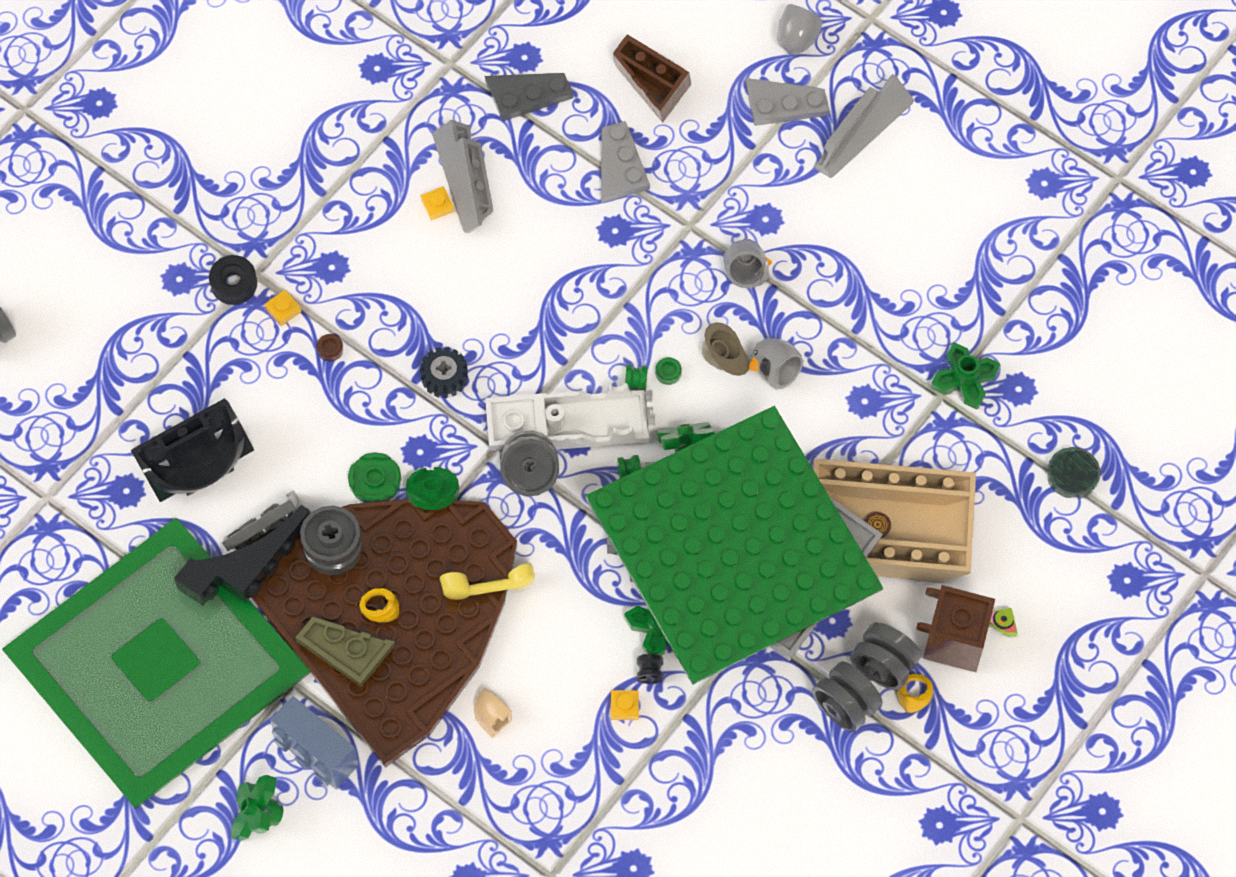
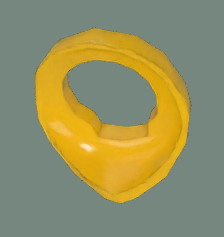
M383 588L372 589L361 597L359 604L361 613L369 620L374 622H390L398 618L399 603L391 591ZM376 595H382L388 601L387 606L383 610L371 611L366 608L367 601Z
M910 674L903 687L897 690L899 704L908 713H914L926 707L933 697V684L929 678L922 674ZM910 681H920L926 685L927 690L919 697H914L907 694L905 686Z

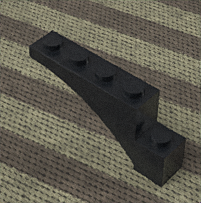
M300 505L274 531L242 549L203 560L190 558L174 578L177 589L202 606L208 600L214 599L219 591V586L246 603L250 597H255L262 588V582L266 577H270L276 572L279 561L283 556H288L293 551L295 542L301 535L300 530L303 521L310 514V510Z

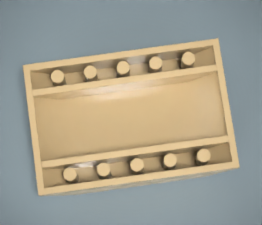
M814 459L813 470L832 499L864 521L869 514L874 512H881L889 517L891 521L890 532L878 541L866 558L877 577L942 582L971 573L976 472Z

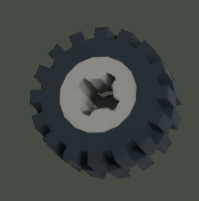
M438 347L436 352L431 350L428 352V357L424 356L422 359L423 363L420 365L421 381L424 388H427L428 393L432 394L434 392L435 397L439 398L441 394L443 398H448V394H451L452 397L456 396V391L461 392L463 385L466 386L468 378L466 360L464 361L462 354L458 355L457 350L453 349L451 352L449 347H445L444 350Z

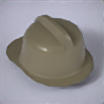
M715 322L710 324L705 330V340L701 348L704 359L711 366L724 370L731 375L741 376L749 371L750 361L736 332L724 323Z

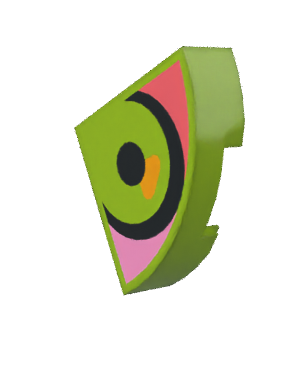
M1012 608L994 610L992 612L990 627H993L1005 636H1017L1018 632Z

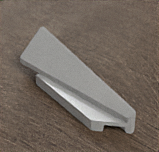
M892 74L879 93L872 87L867 89L824 146L826 152L815 164V170L829 178H833L914 103L912 96L896 75Z
M450 120L435 130L432 136L465 233H470L483 224V220L494 211L481 143L471 140L470 125Z

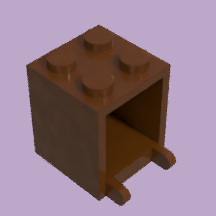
M941 585L940 590L927 587L925 595L936 598L938 601L932 624L918 622L916 626L918 631L929 634L923 659L977 673L996 599Z

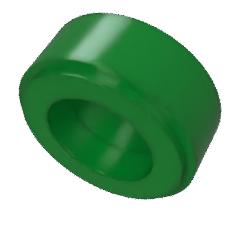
M671 357L661 359L655 368L657 380L665 385L677 383L682 375L680 362Z

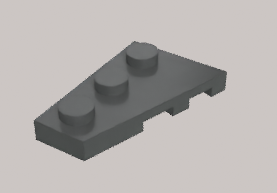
M565 73L484 76L485 83L502 122L573 99V91Z
M292 490L286 495L287 500L283 504L273 503L260 514L261 517L259 519L254 517L225 536L222 544L226 550L230 551L233 548L235 550L242 549L250 543L248 539L253 535L258 534L260 537L273 528L271 526L272 523L279 519L281 522L286 521L297 508L299 497L295 491Z

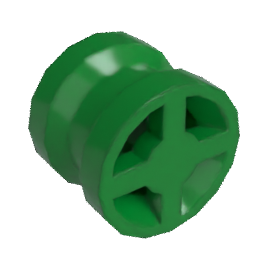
M626 365L625 383L628 384L630 390L639 389L644 390V392L646 391L648 366L634 368L633 365Z
M633 455L630 459L617 458L619 479L641 469L639 455Z

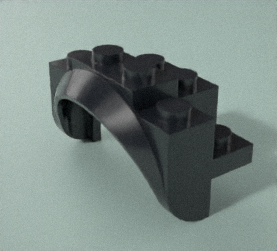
M224 398L130 451L159 502H162L175 494L186 493L189 496L196 491L213 485L225 475L234 471L233 467L238 459L253 452L254 448L228 400ZM222 430L217 440L215 433ZM167 460L170 466L159 464Z

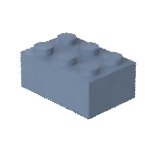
M294 696L270 719L273 729L271 732L275 737V744L284 752L288 750L296 756L294 759L304 769L311 768L316 773L315 777L324 786L327 787L330 784L337 790L359 766L355 747Z

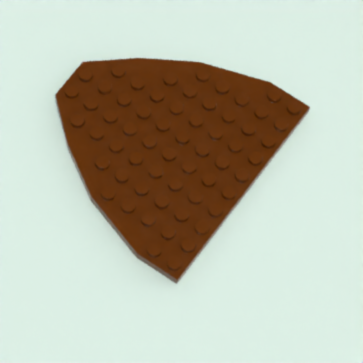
M408 499L343 506L342 508L351 512L358 521L362 538L363 551L360 560L352 569L338 575H326L317 572L308 564L304 557L300 535L295 542L293 551L288 556H283L279 561L276 572L270 577L267 576L262 582V588L255 597H251L385 768L432 734L480 668L505 606L508 590L453 600L445 597L440 582V576L450 572L465 574L469 585L508 579V574L513 569L518 546L517 540L485 502L455 500L453 504L438 510H424L415 507ZM276 528L271 529L270 531H268V532L265 533L264 535H262V536L256 538L255 540H253L252 542H250L248 545H250V544H252V543H254V542L260 540L261 538H263V537L266 536L267 534H269V533H271L272 531H274ZM383 588L391 591L399 603L398 618L390 622H374L369 620L361 613L359 607L361 597L372 589ZM376 595L367 601L366 608L371 611L383 610L387 606L388 601L384 596ZM312 617L342 625L345 629L358 633L365 632L381 640L388 639L394 641L395 647L364 685L360 687L299 644L295 637Z

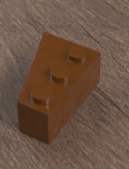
M628 34L613 52L615 66L663 123L691 86L689 71Z

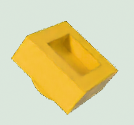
M444 186L420 195L421 202L431 221L454 212V206Z
M283 290L264 304L265 310L280 326H283L302 312L301 307L286 290Z
M611 690V720H639V691Z

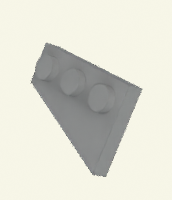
M751 78L745 79L754 126L829 116V105L825 89Z
M626 121L603 127L601 203L649 190L650 183Z

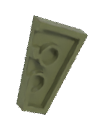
M312 617L295 637L299 644L360 687L364 685L395 647L394 641L388 639L381 640L365 632L358 633L345 629L342 625Z

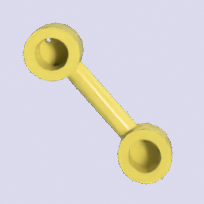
M526 563L509 572L508 579L469 585L467 576L463 573L450 572L440 576L443 594L445 597L453 600H461L473 595L508 589L519 590L529 586L535 580V572L531 563Z

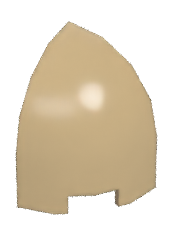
M483 688L478 693L474 704L475 719L481 728L493 738L512 721V710L488 689Z

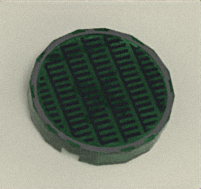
M1063 448L1056 452L1048 463V483L1057 494L1064 498H1085L1093 493L1100 480L1101 470L1098 461L1091 453L1082 448Z

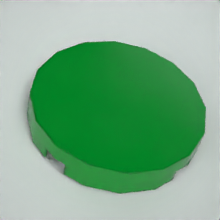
M377 452L364 454L359 457V460L351 465L348 473L350 490L355 498L363 503L389 501L400 490L402 482L398 464L388 455Z
M434 467V470H427V468L419 469L412 473L406 481V496L415 507L424 510L446 508L453 504L459 495V484L456 475L450 470L441 467Z

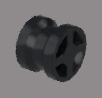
M657 654L638 656L636 659V665L639 667L637 681L643 684L662 682L664 680V673L661 671V667L664 664V658Z

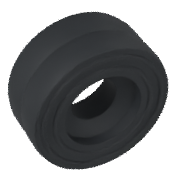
M238 255L224 256L211 267L209 273L211 290L213 295L222 303L238 305L248 301L254 295L257 289L256 271L252 263L246 258ZM231 275H237L241 278L240 282L236 285H229L226 283V279Z

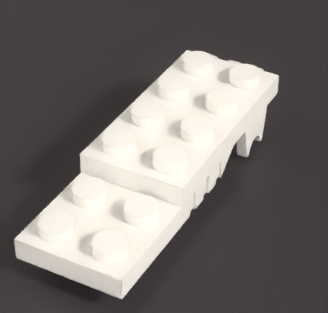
M627 383L620 387H614L610 384L605 393L599 394L566 391L565 393L553 392L552 394L541 393L485 398L489 451L502 450L503 444L510 436L520 431L533 430L542 433L553 442L556 450L646 443L649 442V433L656 430L652 390H646L645 392L644 390L631 391Z

